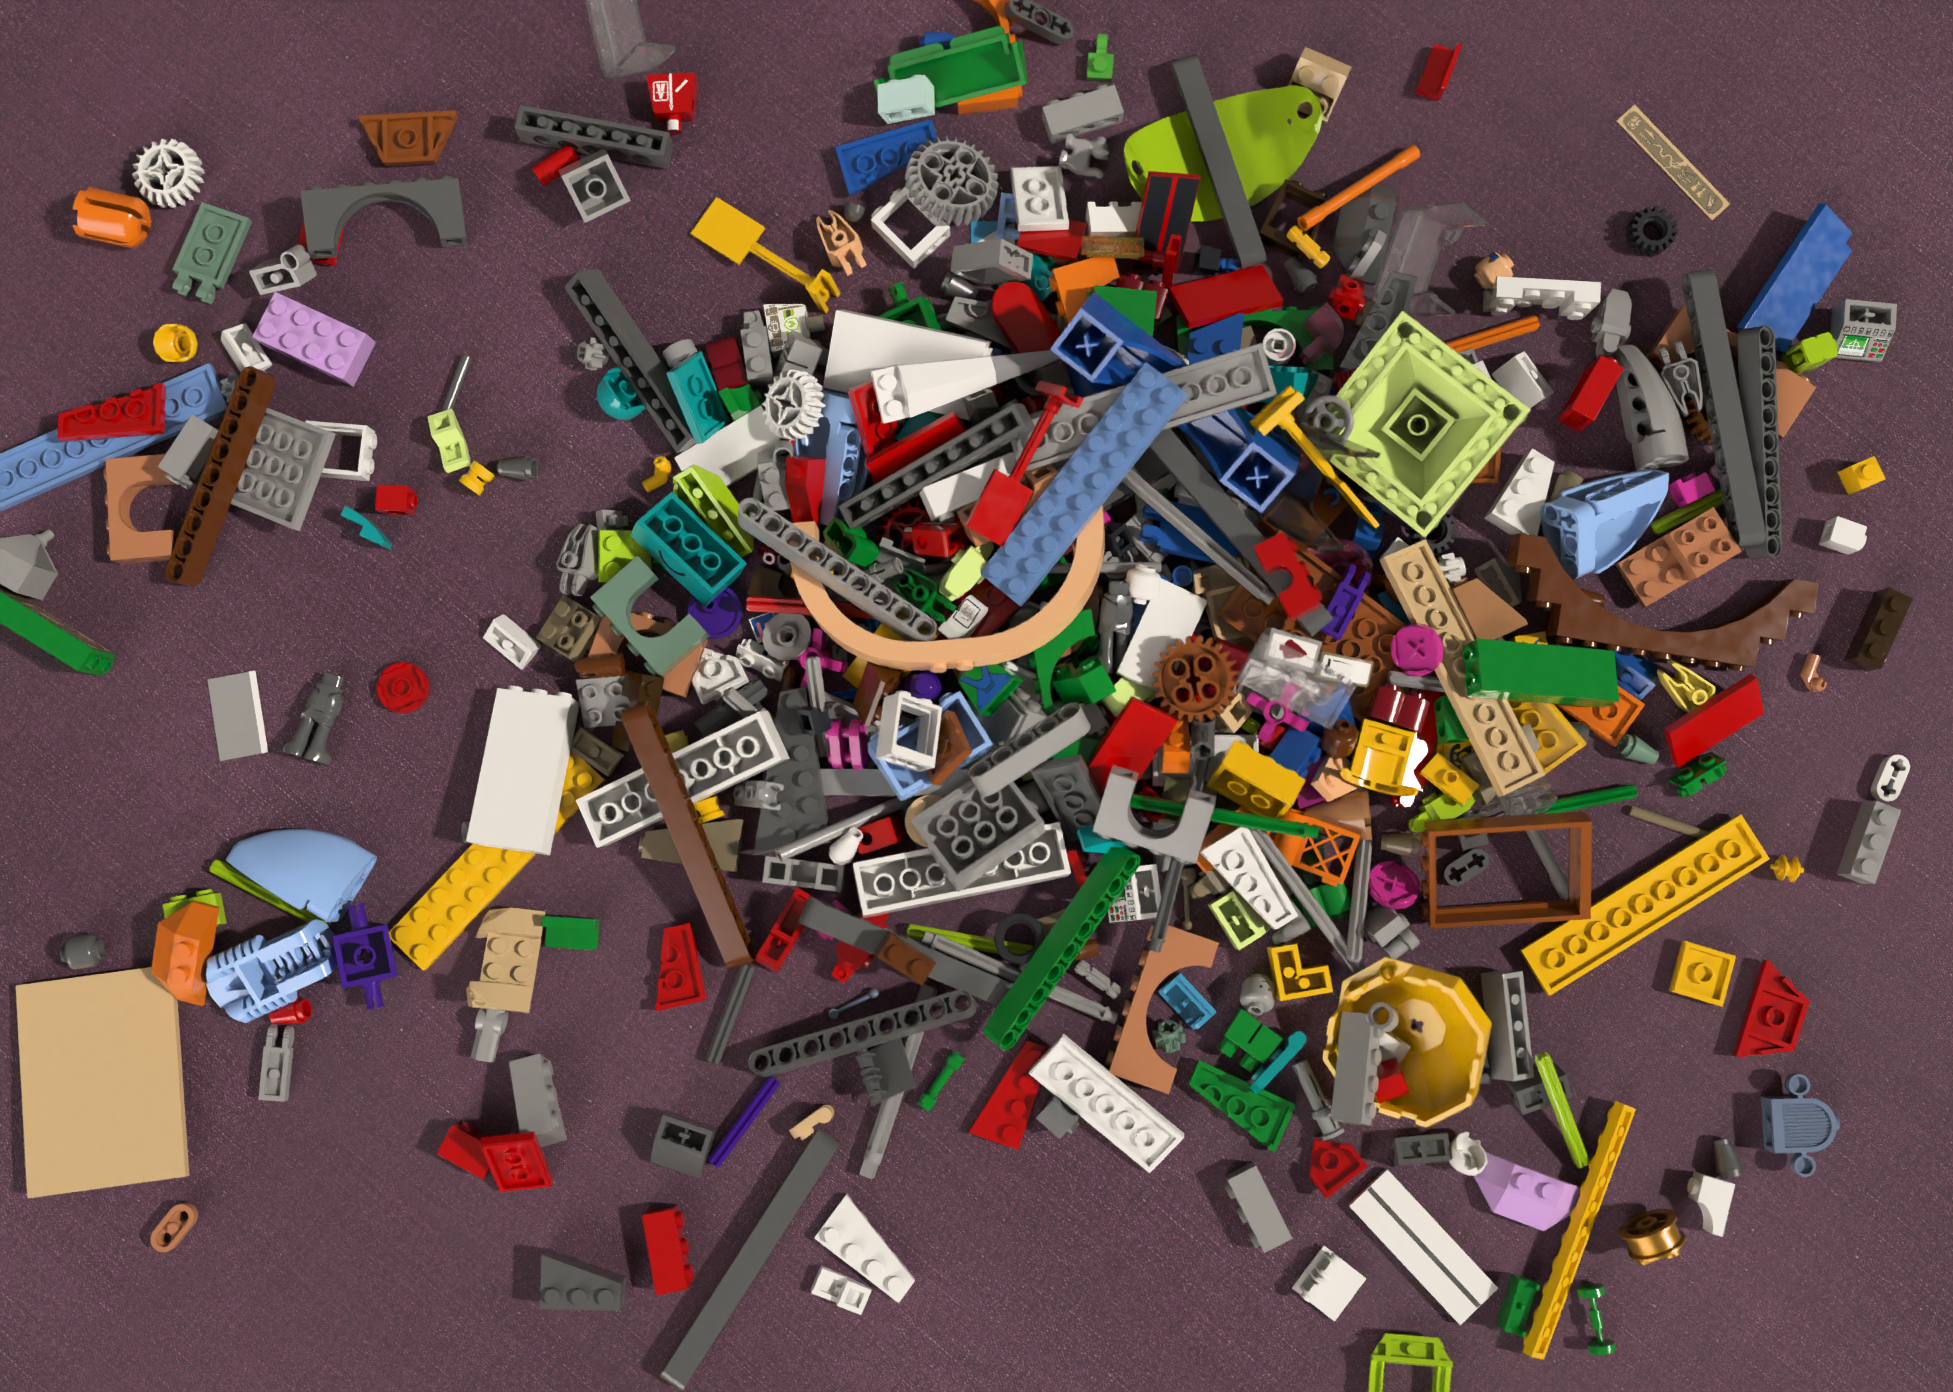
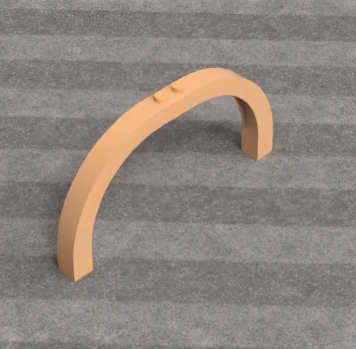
M1103 505L1077 536L1076 551L1071 569L1054 598L1039 613L1026 622L1007 631L990 636L924 642L896 641L877 636L860 628L846 618L831 601L822 582L791 561L790 564L799 594L812 617L833 641L848 652L876 665L892 669L930 670L934 673L945 672L946 669L951 668L968 671L973 669V667L998 664L1031 653L1059 635L1075 619L1091 596L1102 567L1105 549ZM815 521L792 523L820 542V531ZM789 541L790 546L799 545L795 541ZM812 555L808 557L810 560L813 561L820 560L818 556Z

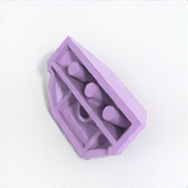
M1486 1152L1487 1164L1484 1170L1477 1175H1473L1492 1212L1542 1231L1570 1216L1580 1197V1187L1488 1152Z

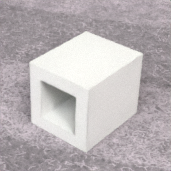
M1839 516L1826 521L1819 545L1847 555L1861 550L1865 545L1867 526Z

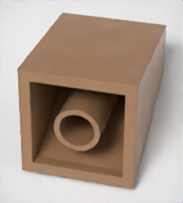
M1466 577L1450 586L1476 639L1495 640L1528 624L1523 616L1477 578L1468 581Z

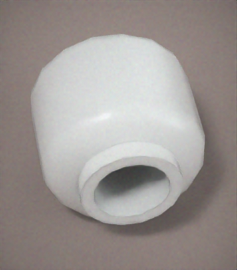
M1136 564L1135 568L1128 570L1125 581L1129 582L1128 595H1131V602L1146 604L1147 600H1154L1157 597L1161 576L1156 572V568Z

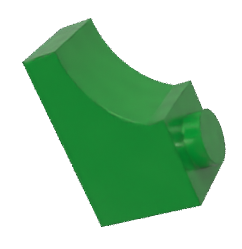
M749 384L735 389L726 387L718 392L734 421L764 403L758 389L752 390Z

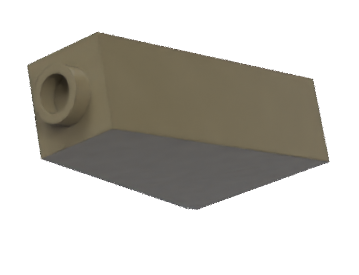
M734 819L702 824L721 870L738 872L746 820ZM668 829L645 832V837L641 836L639 842V852H642L641 858L683 864Z

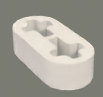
M1891 755L1882 760L1871 786V794L1877 801H1893L1899 796L1910 770V764L1906 757L1903 755ZM1891 762H1897V766L1900 767V770L1894 771V767L1891 766ZM1887 785V790L1890 791V794L1884 795L1881 786Z

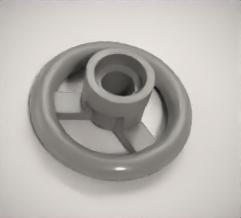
M1331 395L1321 396L1311 401L1305 408L1301 420L1302 430L1313 445L1320 448H1334L1344 443L1350 436L1354 426V416L1349 405L1341 398ZM1331 403L1340 407L1346 419H1337L1333 413L1327 411L1325 404ZM1317 408L1318 414L1314 418V426L1317 430L1313 434L1309 426V419L1313 410ZM1325 417L1330 418L1331 421L1328 427L1323 425ZM1335 427H1345L1339 437L1333 440H1321L1326 432L1332 431Z

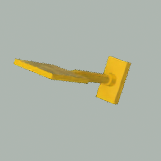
M716 197L692 230L691 235L738 265L741 264L749 252H752L804 285L817 308L827 313L829 311L826 305L828 298L831 294L839 297L841 294L831 274L822 269L817 277L809 276L758 244L756 241L765 230V227Z
M1289 385L1250 421V424L1264 436L1277 424L1281 429H1285L1361 518L1377 528L1380 524L1349 487L1335 475L1331 465L1294 423L1295 419L1290 412L1305 398L1298 390L1295 391Z

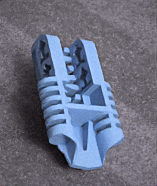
M318 919L269 941L263 936L258 935L208 958L207 981L205 984L211 997L220 1008H224L226 1013L233 1019L247 1023L272 1010L274 1011L296 1001L298 989L332 973L338 966L332 937L335 935L327 924Z

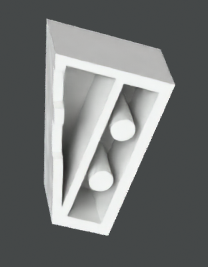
M1087 202L1085 215L1087 238L1128 247L1133 246L1142 202H1132L1131 206L1118 207V202H1109V207H1096L1095 202Z

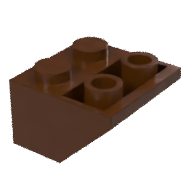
M868 661L852 703L864 725L870 727L877 720L881 721L884 697L893 695L896 691L900 690L905 680V677L902 676L904 670L892 669Z

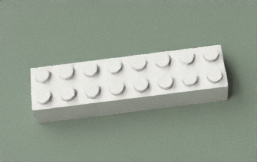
M759 711L672 753L693 804L790 759L768 711ZM642 768L576 800L597 848L610 845L664 819Z
M1060 822L1044 825L1045 833L959 892L942 871L928 848L853 863L862 918L1067 877L1071 874Z

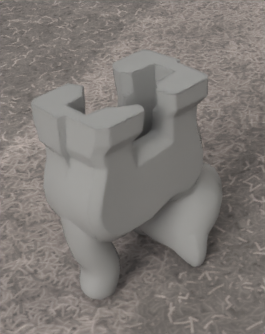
M1068 133L1065 148L1072 150V154L1068 155L1063 150L1058 166L1064 170L1068 169L1077 175L1095 176L1101 179L1103 172L1098 168H1090L1089 162L1091 155L1097 159L1108 160L1109 146L1106 143V139L1099 136L1097 139L1089 141L1087 139L1075 138L1072 134Z

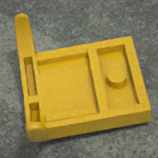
M1362 719L1350 768L1348 770L1342 767L1341 777L1349 783L1369 790L1396 796H1416L1418 794L1417 788L1402 786L1415 733L1369 719Z

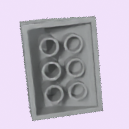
M971 779L910 820L942 871L958 892L1045 833L1044 821L1014 782H1011L990 796H982Z

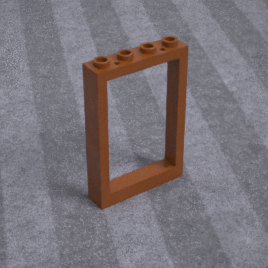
M1585 811L1424 822V831H1420L1421 847H1424L1425 855L1420 856L1421 870L1425 871V880H1421L1422 896L1425 895V904H1421L1422 919L1427 920L1430 929L1591 919L1592 820ZM1569 828L1567 900L1437 907L1436 836Z

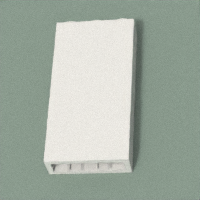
M844 309L836 310L823 388L848 393V389L872 378L871 370L895 364L993 356L994 349L990 348L992 341ZM982 390L929 411L944 415L954 411L958 418L974 420L977 418V415H981L983 410Z
M508 685L507 689L497 688L466 842L480 846L550 855L580 705L578 701L572 698V694L556 692V695H548L547 691L541 689H532L531 692H525L523 688Z

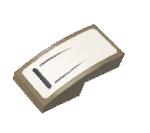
M1320 651L1314 677L1338 682L1344 681L1347 684L1368 688L1374 662Z

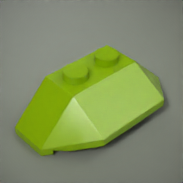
M693 464L673 477V493L741 558L754 550L752 535L742 529L738 523L739 503L720 476Z

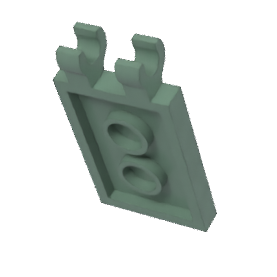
M202 202L172 269L178 274L172 288L178 290V294L188 297L192 289V279L200 281L202 283L196 292V297L202 298V302L212 305L215 299L216 287L224 289L252 221L248 217Z

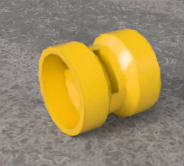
M474 460L469 466L470 470L468 473L463 474L459 481L480 496L484 491L486 482H491L495 475Z

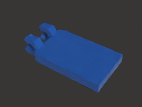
M1169 501L1235 559L1238 558V551L1200 507ZM1146 503V506L1143 508L1142 517L1160 521V525L1158 528L1157 526L1144 524L1143 530L1141 529L1139 541L1157 544L1159 546L1158 552L1216 563Z

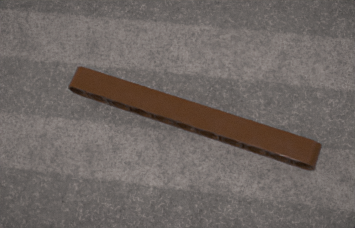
M647 700L621 709V718L726 966L731 969L755 961V951L651 703Z

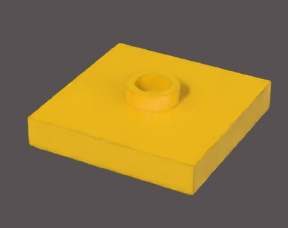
M1682 940L1669 991L1723 1007L1736 956Z

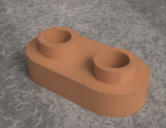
M188 1202L172 1207L152 1232L150 1238L152 1247L158 1252H168L176 1248L198 1220L196 1207ZM183 1211L188 1214L187 1220L182 1217ZM166 1232L171 1235L170 1241L165 1238Z

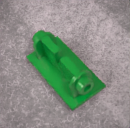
M1711 752L1700 757L1697 762L1689 767L1679 770L1676 775L1668 780L1679 786L1677 793L1680 797H1690L1703 788L1701 779L1704 780L1705 784L1709 785L1723 777L1724 772L1727 771L1724 765L1727 761Z

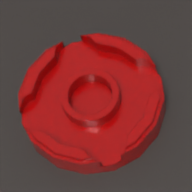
M406 662L394 663L385 668L380 674L381 677L377 681L376 686L377 695L383 706L391 711L403 714L414 712L422 707L427 700L430 691L429 679L425 672L415 664Z

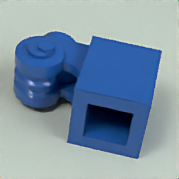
M1377 502L1364 504V507L1380 525L1375 528L1357 514L1358 520L1349 536L1346 555L1367 560L1368 562L1372 561L1380 545L1384 526L1382 524V507Z

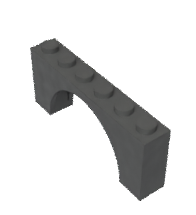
M442 176L438 180L417 178L412 180V182L391 180L386 182V184L378 185L366 182L354 187L336 185L329 189L310 187L305 191H300L307 248L312 259L338 257L340 235L348 220L364 207L379 202H399L422 212L437 229L442 247L468 245L458 178L451 176Z

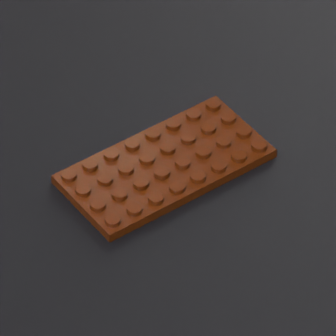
M1280 529L1277 530L1273 537L1282 533L1283 531ZM1293 540L1298 549L1294 554L1299 562L1302 560L1305 562L1310 572L1307 579L1311 586L1317 585L1323 598L1319 601L1326 607L1342 576ZM1250 567L1248 570L1264 583L1252 567ZM1240 583L1237 584L1216 613L1218 617L1258 647L1261 645L1265 628L1269 627L1321 641L1320 651L1374 662L1368 688L1344 683L1354 719L1362 723L1364 718L1376 721L1366 717L1375 687L1383 686L1384 683H1387L1389 671H1404L1400 666L1397 667L1393 661L1391 641L1397 632L1407 625L1365 593L1340 641L1320 631L1311 636L1297 620L1290 622L1277 596L1268 605L1262 599L1259 600ZM1349 583V586L1355 588L1352 583ZM1305 671L1303 676L1324 686L1323 693L1326 695L1336 689V684L1339 683L1338 681L1314 677L1312 672ZM1398 686L1399 692L1407 695L1409 691L1417 692L1419 690L1417 688Z

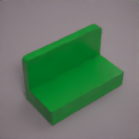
M542 916V927H546L545 946L596 950L598 948L600 919Z

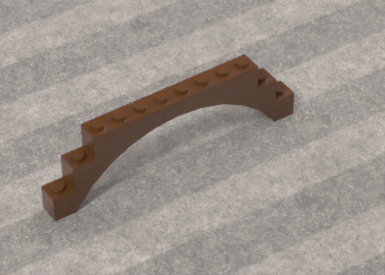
M1522 533L1511 535L1507 566L1516 567L1515 572L1531 574L1527 601L1536 602L1535 607L1551 609L1547 636L1556 637L1555 642L1571 644L1572 640L1581 641L1580 646L1596 648L1597 644L1605 645V650L1621 652L1622 648L1630 649V654L1646 656V652L1655 653L1654 658L1671 660V656L1680 657L1679 662L1695 664L1696 660L1704 661L1703 666L1720 668V664L1729 665L1728 670L1741 672L1745 671V667H1756L1759 643L1774 645V641H1785L1789 617L1803 618L1804 614L1815 613L1819 583L1799 579L1781 580L1757 604L1730 620L1699 630L1685 632L1659 631L1633 624L1605 610L1582 592L1561 566L1546 537Z

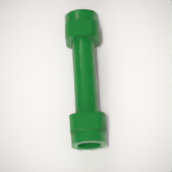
M952 1050L945 1060L946 1065L928 1091H924L916 1103L925 1110L930 1111L937 1101L935 1099L953 1071L960 1068L965 1058Z

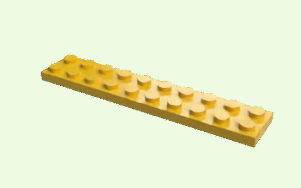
M571 751L554 835L579 809L576 800L596 791L606 781L589 763ZM472 844L389 931L391 940L423 971L427 970L536 853Z
M1738 814L1592 904L1591 919L1565 921L1519 949V952L1546 995L1550 996L1770 858L1743 816Z

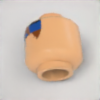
M1492 252L1476 265L1474 277L1483 289L1494 290L1497 276L1513 277L1511 267L1514 264L1508 255L1503 254L1501 256L1496 252Z

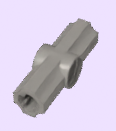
M485 1008L479 1009L475 1021L477 1032L470 1058L483 1062L495 1061L500 1036L503 1035L507 1026L508 1012Z

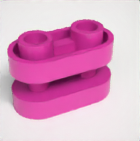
M831 720L832 729L825 731L826 740H829L830 745L828 752L829 765H832L833 769H847L848 763L852 762L853 769H867L869 753L866 725H864L862 720H851L849 727H846L844 720ZM847 738H849L850 752H849V750H848V740H847Z

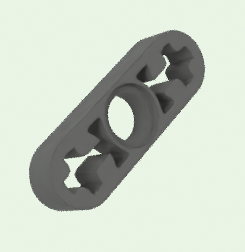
M1009 0L1005 5L1004 11L1009 20L1058 45L1067 43L1074 34V27L1068 19L1031 0ZM1034 15L1041 16L1045 25H1039L1035 21Z

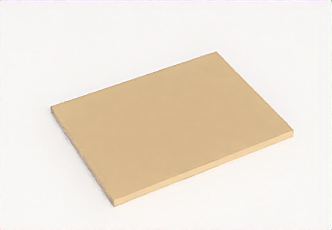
M151 967L16 985L27 1198L189 1176L178 1000L151 973Z

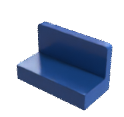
M1622 648L1621 652L1614 651L1618 686L1641 701L1656 686L1659 678L1657 675L1659 668L1641 655L1630 654V649Z

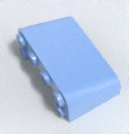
M960 691L954 695L952 692H949L938 700L940 702L938 706L942 707L941 716L947 710L955 712L972 750V753L952 773L982 757L993 746ZM920 716L910 726L907 727L904 724L898 727L896 745L916 751L915 742L918 739ZM879 732L870 738L868 753L901 801L933 785L926 770L916 772L877 759L876 752Z

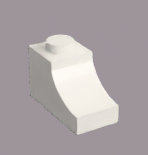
M1694 1172L1693 1177L1689 1179L1687 1190L1689 1193L1688 1197L1695 1200L1702 1211V1229L1723 1237L1735 1184L1720 1178Z

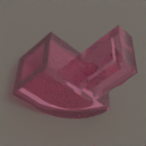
M1327 302L1305 322L1304 328L1315 340L1302 350L1298 359L1304 365L1310 360L1315 363L1326 352L1332 356L1340 345L1344 335L1343 323L1339 315Z

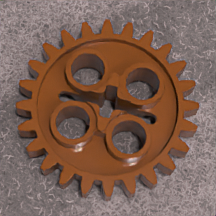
M1190 635L1186 636V644L1179 638L1176 640L1177 648L1171 644L1167 645L1169 654L1165 652L1159 653L1164 661L1154 663L1160 670L1152 673V676L1159 678V681L1152 684V687H1160L1161 690L1155 697H1164L1165 700L1161 703V707L1169 704L1171 706L1169 714L1174 713L1176 710L1179 711V720L1186 714L1188 715L1189 722H1193L1196 715L1200 722L1205 720V714L1210 719L1215 718L1214 710L1222 714L1224 708L1221 704L1230 706L1232 702L1227 697L1237 695L1231 689L1232 686L1239 685L1238 681L1232 679V676L1239 673L1237 670H1231V666L1236 663V660L1228 661L1226 659L1230 651L1220 652L1222 643L1213 647V638H1209L1203 643V637L1199 635L1194 642ZM1191 655H1193L1195 659L1194 668L1192 662L1190 661ZM1204 656L1212 661L1210 671H1206L1201 667L1200 662ZM1177 660L1182 661L1186 666V671L1183 675L1175 671L1174 667ZM1194 672L1195 676H1200L1201 681L1197 682V686L1195 681L1190 680ZM1207 683H1211L1216 687L1217 693L1215 697H1210L1205 693ZM1181 687H1185L1190 691L1188 701L1180 698L1179 689ZM1197 689L1199 696L1201 697V702H1197L1196 699Z

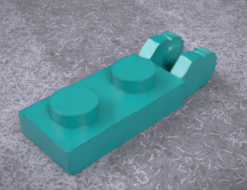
M1295 1031L1284 1042V1051L1279 1048L1269 1058L1272 1064L1266 1070L1261 1067L1251 1077L1255 1082L1249 1088L1255 1094H1259L1307 1042L1306 1035L1302 1031Z

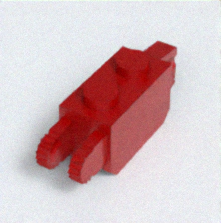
M861 912L857 915L886 929L889 926L885 921L890 913L862 918ZM840 941L836 947L839 959L831 975L840 982L845 983L857 969L860 970L862 966L867 968L875 955Z

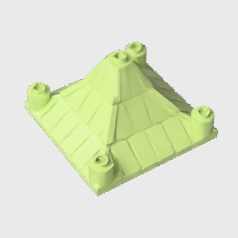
M1402 311L1336 395V397L1344 400L1352 410L1354 426L1350 436L1337 447L1320 448L1315 446V448L1323 457L1422 536L1427 537L1432 529L1438 526L1440 519L1516 427L1525 421L1531 409L1424 328L1417 320ZM1331 403L1327 406V411L1333 413L1337 419H1346L1340 407ZM1325 417L1323 425L1328 427L1331 421L1330 418ZM1313 424V426L1310 428L1313 434H1314V433L1316 432V430H1317V429L1315 428L1314 424ZM1335 427L1332 431L1326 432L1321 440H1333L1339 437L1345 427Z

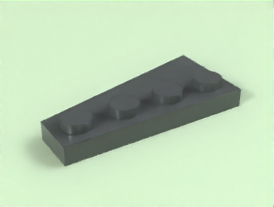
M1391 271L1340 365L1341 368L1351 370L1359 367L1400 313L1404 311L1408 314L1418 276Z

